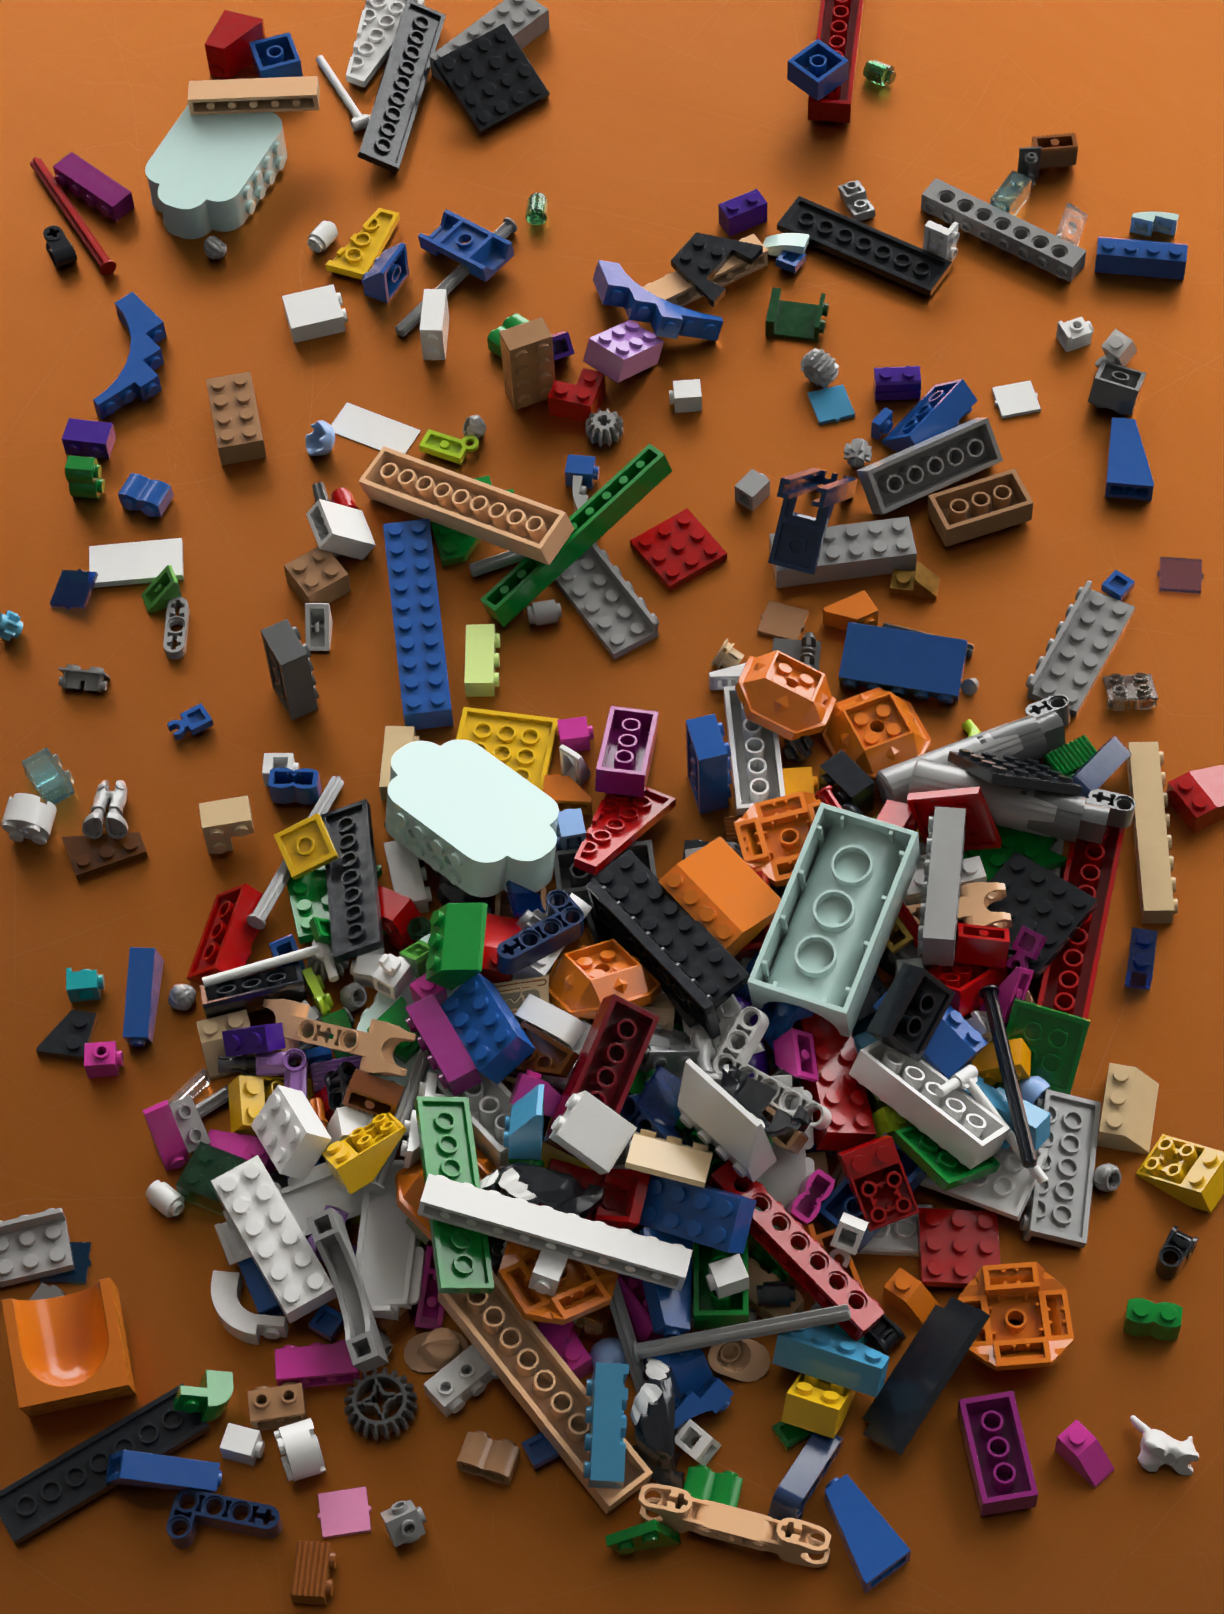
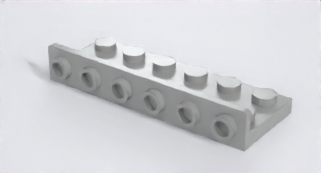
M597 542L554 580L555 584L613 659L658 637V626L660 624L657 616L648 611L643 598L637 597L631 583L622 578L619 568L611 564L608 554L604 549L600 550Z
M1089 580L1084 588L1080 587L1078 589L1075 604L1069 605L1065 615L1067 618L1064 622L1060 621L1058 624L1055 639L1051 638L1046 647V655L1044 657L1040 656L1036 664L1037 670L1035 674L1031 673L1026 682V687H1028L1027 698L1040 701L1053 695L1068 697L1070 715L1074 717L1078 715L1135 611V606L1092 590L1093 582Z
M1046 1089L1042 1096L1036 1099L1034 1105L1050 1113V1136L1039 1147L1049 1149V1155L1042 1168L1049 1179L1041 1185L1036 1181L1025 1206L1026 1213L1022 1216L1020 1230L1023 1231V1240L1028 1241L1031 1236L1084 1248L1087 1244L1101 1102Z
M50 1208L44 1212L21 1215L15 1219L0 1221V1288L75 1270L67 1220L62 1208Z

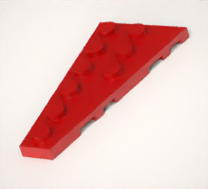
M648 787L645 789L644 798L606 793L605 798L601 800L593 817L591 827L586 832V838L575 855L574 867L596 875L675 808L676 798Z

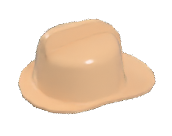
M440 1327L430 1332L415 1335L410 1339L404 1348V1359L410 1369L418 1373L440 1371L466 1350L468 1344L466 1339L458 1332Z
M751 1339L711 1346L708 1353V1361L712 1369L719 1374L739 1381L752 1382L766 1374L770 1366V1355L762 1344Z

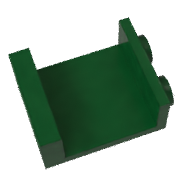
M773 287L765 321V336L819 342L820 333L824 334L826 320H823V317H828L829 303H825L826 294L821 293L819 305L781 300L782 288Z

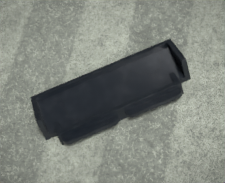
M953 1297L949 1299L944 1308L935 1305L862 1419L869 1423L863 1435L883 1450L901 1455L990 1315Z

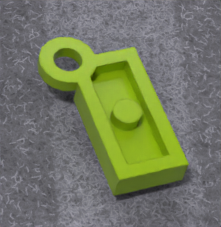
M428 429L419 444L420 452L458 464H462L467 455L466 452H474L479 448V440L474 435H467L462 439H458ZM467 442H474L471 446L466 445Z
M311 967L302 970L305 986L321 1016L331 1014L330 1008L334 1007L330 994H324L323 992L325 986L321 976H315Z

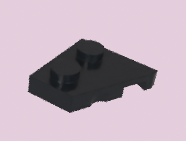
M71 1010L36 1049L37 1055L84 1062V1044L91 1043L98 1019L97 1014Z

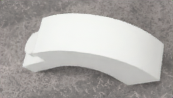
M213 1270L211 1280L212 1301L221 1324L231 1335L243 1342L259 1345L260 1335L268 1339L287 1338L289 1327L286 1317L254 1314L247 1311L240 1304L243 1282L239 1272Z

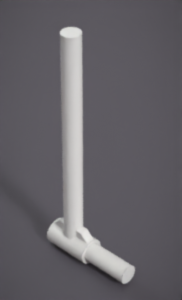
M319 55L316 58V62L353 115L350 121L353 131L365 129L370 114H361L325 58Z
M313 940L311 947L203 977L202 980L204 987H209L313 956L324 962L330 982L339 980V975L333 960L331 945L318 943Z
M974 1065L966 1066L935 1090L937 1096L942 1098L956 1088L968 1089L978 1103L1007 1124L976 1084L978 1070ZM1010 1129L1006 1141L1021 1159L1016 1136ZM1038 1164L1034 1168H1028L1040 1185L1049 1179Z

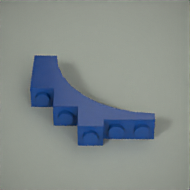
M598 260L593 282L602 304L624 307L629 320L651 323L656 336L677 339L678 335L718 341L723 324L722 317L696 312L670 303L633 281L624 272L619 263Z
M134 292L115 302L118 318L125 325L131 337L130 353L118 378L107 390L93 399L96 414L101 419L113 414L138 396L145 401L162 390L159 376L153 370L164 364L161 348L156 344L167 337L164 322Z

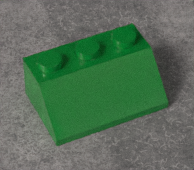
M447 903L432 913L430 918L431 933L428 940L429 953L426 962L427 981L452 991L468 979L482 972L488 904Z

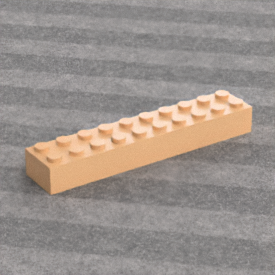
M384 446L358 481L370 499L421 518L429 519L437 524L547 565L551 564L574 530L566 512Z
M493 1271L495 1288L492 1293H438L440 1304L606 1515L650 1481L653 1472L626 1438H623V1443H626L622 1489L588 1487V1478H583L584 1461H589V1451H584L585 1434H590V1423H585L586 1406L591 1404V1396H586V1388L533 1321L523 1319Z

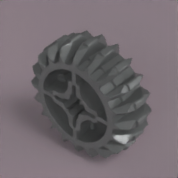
M384 1367L382 1373H377L376 1369L372 1370V1375L370 1376L367 1373H362L363 1380L354 1378L353 1384L355 1387H348L347 1394L349 1396L344 1398V1404L346 1405L344 1413L349 1416L347 1418L348 1424L350 1426L354 1425L356 1433L363 1431V1437L366 1439L373 1434V1438L378 1441L380 1435H384L385 1440L388 1441L390 1439L389 1434L392 1432L399 1437V1428L408 1430L407 1421H414L415 1416L412 1412H416L418 1406L415 1403L417 1394L413 1392L414 1386L412 1383H407L408 1380L405 1375L399 1377L396 1370L389 1375L388 1369ZM382 1388L392 1389L396 1391L398 1394H395V1392H386ZM373 1390L372 1394L369 1397L363 1398L367 1393ZM378 1396H381V1400L384 1403V1405L382 1406V1413L380 1411V1406H378L377 1404L379 1403ZM398 1410L394 1416L388 1418L391 1412ZM366 1414L367 1416H375L380 1421L368 1419L363 1415Z

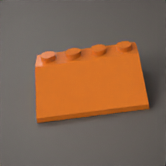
M718 837L677 863L658 881L695 921H699L733 957L773 920L781 898L721 837Z

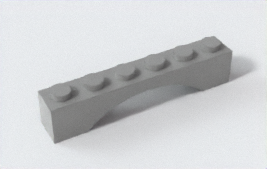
M333 1208L308 1217L307 1220L314 1242L328 1270L339 1301L344 1322L345 1341L353 1366L366 1373L389 1363L343 1217Z

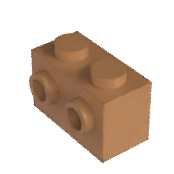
M286 1382L277 1387L259 1386L252 1391H247L250 1422L255 1430L277 1429L307 1419L306 1400L302 1383Z

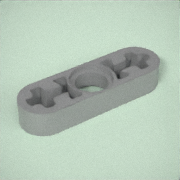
M183 597L173 598L167 604L163 647L166 656L170 659H179L186 653L190 609L187 600ZM178 607H181L179 611L180 616H177L175 611ZM176 624H180L183 626V628L177 632L170 630L171 627ZM174 640H177L178 646L173 650Z

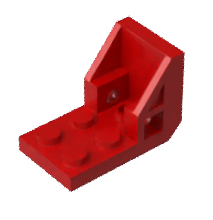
M553 1158L549 1160V1169L571 1174L584 1189L587 1190L589 1184L604 1188L603 1203L584 1219L601 1221L608 1226L618 1229L632 1230L639 1225L651 1174L631 1169H611L609 1173L600 1175L596 1171ZM542 1203L538 1204L539 1206H548Z

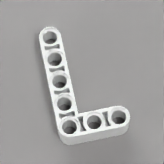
M755 1007L744 1008L737 1017L714 1060V1071L722 1075L724 1065L732 1061L733 1066L746 1073L747 1076L754 1073L755 1080L770 1087L776 1085L777 1093L769 1104L789 1113L792 1117L800 1105L808 1112L811 1121L813 1113L816 1110H820V1119L817 1122L812 1121L809 1126L818 1130L828 1127L832 1116L826 1107L748 1064L768 1028L769 1018L764 1012ZM757 1014L758 1022L754 1026H750L751 1017ZM741 1038H745V1046L738 1050V1041ZM797 1097L799 1104L794 1110H791L790 1102Z

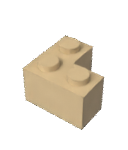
M248 795L199 803L201 825L208 854H223L226 851H232L231 837H243L254 833Z

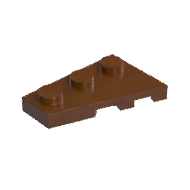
M139 832L127 833L122 839H114L109 834H102L98 839H90L85 835L62 837L77 881L148 857Z
M522 1021L520 1026L536 1050L513 1071L526 1072L531 1070L542 1075L566 1078L580 1055Z

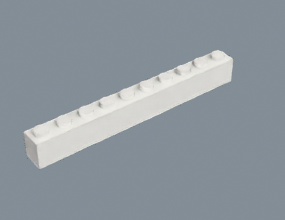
M428 1175L417 1215L537 1250L542 1249L567 1256L575 1261L681 1291L686 1279L693 1251L680 1244H670L660 1241L653 1236L635 1234L631 1230L618 1229L608 1226L601 1221L580 1218V1216L573 1213L559 1212L549 1206L528 1203L522 1198H511L501 1195L494 1190H483L470 1183H459L449 1180L442 1175Z

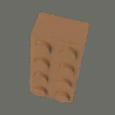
M541 317L499 331L505 392L514 409L548 400L549 392L556 379L553 339L543 318Z
M251 372L206 379L221 465L267 458Z
M1015 468L928 495L927 513L945 547L1032 520L1033 501Z

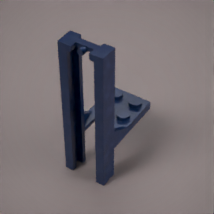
M811 468L782 477L777 497L784 499L768 563L814 575L834 505L854 497L858 479L844 475L843 479L837 481L838 473H832L831 479L826 478L827 471L818 468ZM814 490L821 493V497L813 500L811 506L818 507L816 518L794 512L798 496Z

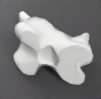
M1130 1416L1133 1427L1143 1435L1138 1461L1147 1471L1155 1472L1160 1466L1167 1464L1181 1475L1189 1476L1193 1474V1468L1189 1463L1197 1461L1199 1454L1195 1450L1192 1436H1189L1186 1441H1178L1163 1431L1149 1428L1136 1416Z

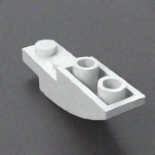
M427 1072L425 1082L420 1081L418 1096L446 1097V1095L436 1093L438 1073ZM412 1110L410 1120H405L404 1122L406 1131L403 1136H407V1141L402 1140L400 1156L404 1157L403 1168H410L421 1158L415 1110Z

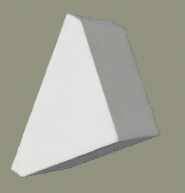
M305 603L306 645L310 651H330L333 626L330 604Z

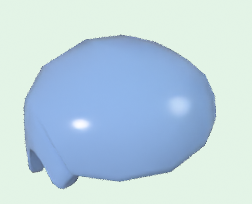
M318 420L316 423L311 424L314 431L307 434L305 438L306 449L311 456L326 455L331 452L335 444L333 427L323 420Z
M1030 1076V1078L1020 1081L1019 1087L1022 1099L1034 1105L1036 1099L1040 1098L1045 1090L1050 1088L1049 1083L1039 1076Z
M615 1337L603 1338L591 1348L589 1355L592 1358L593 1369L596 1362L627 1364L620 1340Z

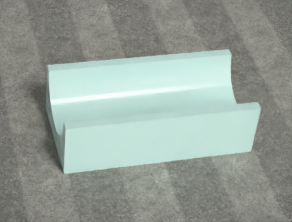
M820 803L748 979L752 1006L762 1009L767 1002H784L800 1006L822 1016L838 1029L840 1035L850 1038L920 861L918 832Z

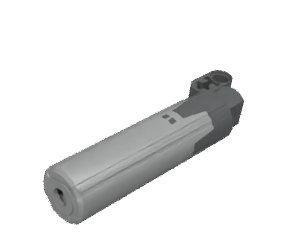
M1053 695L1034 702L1026 707V716L999 725L879 770L876 775V786L878 785L883 805H885L887 799L908 804L907 796L912 772L916 761L920 758L956 766L947 761L949 751L959 752V749H967L973 751L975 755L981 756V752L995 754L996 758L1001 759L1003 755H1009L1018 758L1017 761L1024 762L1025 758L1043 759L1047 752L1066 744L1064 726L1068 725L1071 720L1068 697Z
M920 758L915 763L908 793L980 786L995 825L1076 843L1077 839L1102 844L1106 825L1116 828L1129 827L1132 823L1136 802L1132 797L1102 789L1092 790L1088 798L1083 796L991 784L961 767Z

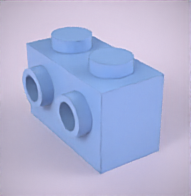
M581 808L565 809L559 812L556 830V850L578 849L585 840L586 831Z

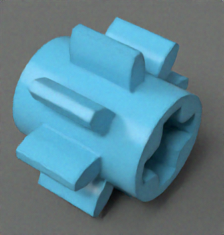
M7 610L6 615L0 613V638L10 641L11 637H19L23 629V622L19 621L21 617L18 614Z

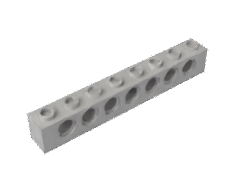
M937 178L922 193L921 210L944 220L946 223L953 224L957 222L959 223L958 228L1014 254L1041 269L1051 272L1059 278L1072 282L1085 266L1086 250Z

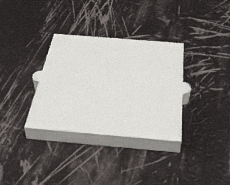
M1031 380L992 388L995 406H998L1002 419L1041 412L1037 399L1038 393H1035Z

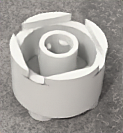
M16 793L13 798L10 796L1 826L9 833V838L13 841L22 842L26 838L32 839L36 844L45 845L50 837L56 816V806L50 801L47 802V805L40 802L41 797L36 795Z
M311 1418L280 1427L279 1430L274 1431L280 1454L286 1455L281 1457V1461L288 1481L293 1480L295 1482L326 1472L320 1445L313 1431L314 1426Z

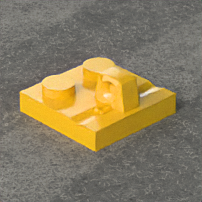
M319 813L274 834L291 877L294 880L339 858Z

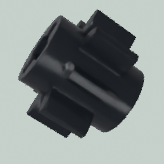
M809 735L801 736L799 739L792 741L784 740L786 745L782 751L788 760L792 758V760L795 759L796 762H800L812 754L810 749L814 743Z

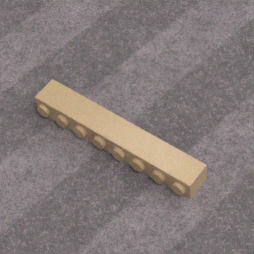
M1129 742L1127 749L1132 754L1127 758L1130 797L1136 802L1132 825L1141 924L1172 923L1173 915L1178 913V899L1173 898V892H1176V878L1171 877V871L1174 870V857L1169 856V849L1172 848V836L1167 834V828L1170 827V815L1165 813V807L1168 806V795L1163 793V787L1166 785V774L1161 772V766L1164 764L1163 751H1159L1158 742Z

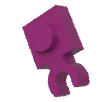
M1022 925L1011 947L1017 952L1008 959L1006 966L1013 969L1015 964L1020 962V967L1028 969L1029 958L1036 961L1047 937Z

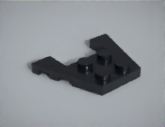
M696 232L671 259V266L688 283L691 282L696 287V291L708 299V303L711 306L715 307L725 296V288L710 280L731 256L752 265L763 253V246Z

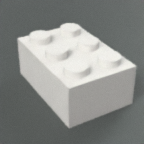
M281 1085L276 1086L251 1124L279 1174L302 1180L306 1179L322 1155L321 1153L324 1152L332 1140L304 1093Z

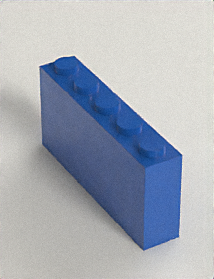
M848 622L838 676L839 683H843L844 687L852 689L862 686L867 687L869 691L879 687L883 690L891 691L896 696H905V693L913 694L915 698L928 700L929 697L938 698V701L951 704L953 701L958 702L968 640Z

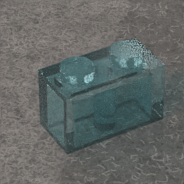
M1012 171L991 197L990 204L1015 216L1030 198L1032 179Z
M47 747L21 761L26 776L46 803L50 801L55 805L75 793L72 783L75 782L73 776L68 770L64 771L62 769L63 765L56 753L52 755Z

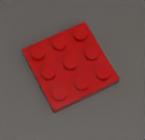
M688 508L630 540L631 548L669 591L676 589L727 559V552Z
M980 786L908 793L907 803L925 845L929 835V816H934L935 807L966 809L964 851L1001 847L1002 839Z
M918 1208L920 1213L916 1215L920 1281L924 1286L966 1288L982 1266L1000 1264L997 1213L992 1211Z

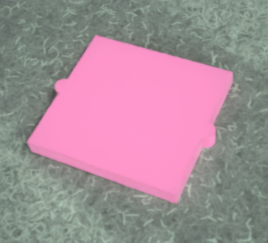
M366 1487L318 1494L320 1513L317 1516L321 1520L323 1539L371 1532L369 1513L372 1509L368 1505Z

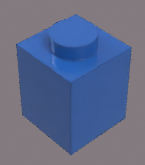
M568 454L565 467L566 487H572L574 475L582 476L583 486H587V489H593L594 480L599 479L600 467L596 466L595 457Z

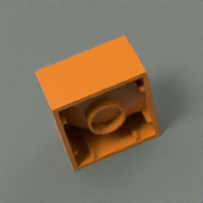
M110 1277L100 1279L93 1287L64 1296L40 1300H16L13 1298L1 1300L19 1409L28 1417L136 1394L118 1288Z

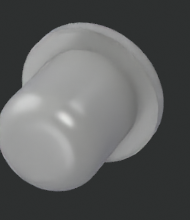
M976 678L965 679L961 684L962 691L967 695L975 694L979 681Z

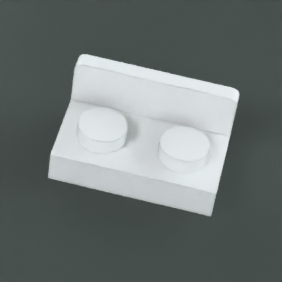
M929 220L924 228L923 249L953 261L958 253L956 245L960 236L958 232L959 223L954 222L948 229Z

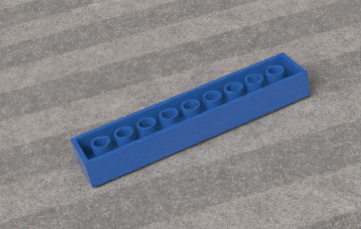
M421 519L383 524L405 726H414L415 730L453 726L430 520Z

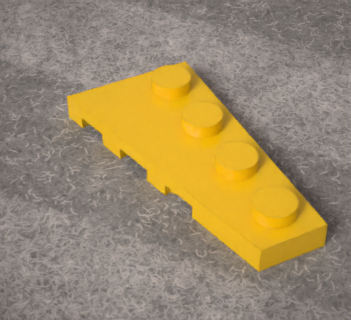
M378 208L362 225L363 229L359 233H355L345 248L341 247L336 252L337 256L325 264L326 271L362 280L364 274L373 267L376 258L380 257L400 220L399 213Z

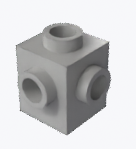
M411 1499L396 1502L390 1509L380 1513L389 1538L395 1547L403 1543H413L421 1535L426 1534L423 1523L427 1521L420 1506L416 1508Z

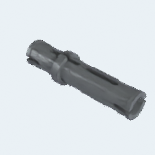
M247 1055L235 1057L218 1056V1073L235 1072L247 1075V1072H256V1057ZM296 1060L291 1061L289 1066L297 1067Z

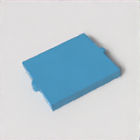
M843 384L830 388L824 387L821 390L807 394L819 425L831 422L838 423L839 420L855 417V412Z

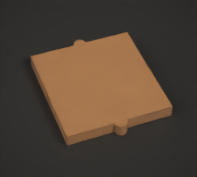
M769 600L765 612L761 614L762 620L757 633L777 639L798 640L801 632L805 630L804 624L809 611Z

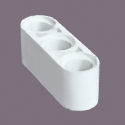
M532 994L527 996L514 1015L518 1021L528 1023L569 1049L574 1048L587 1029V1026L578 1018Z

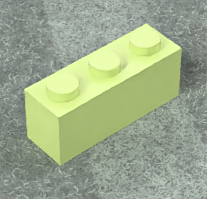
M495 624L466 625L464 678L466 697L495 696V687H499V672H495V667H500V654L496 653V648H500V633H495Z

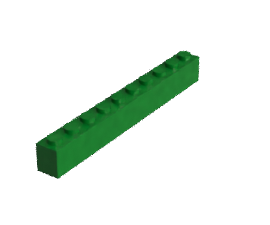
M650 443L569 517L574 530L550 565L526 557L480 599L489 616L503 627L507 625L672 472L665 454Z

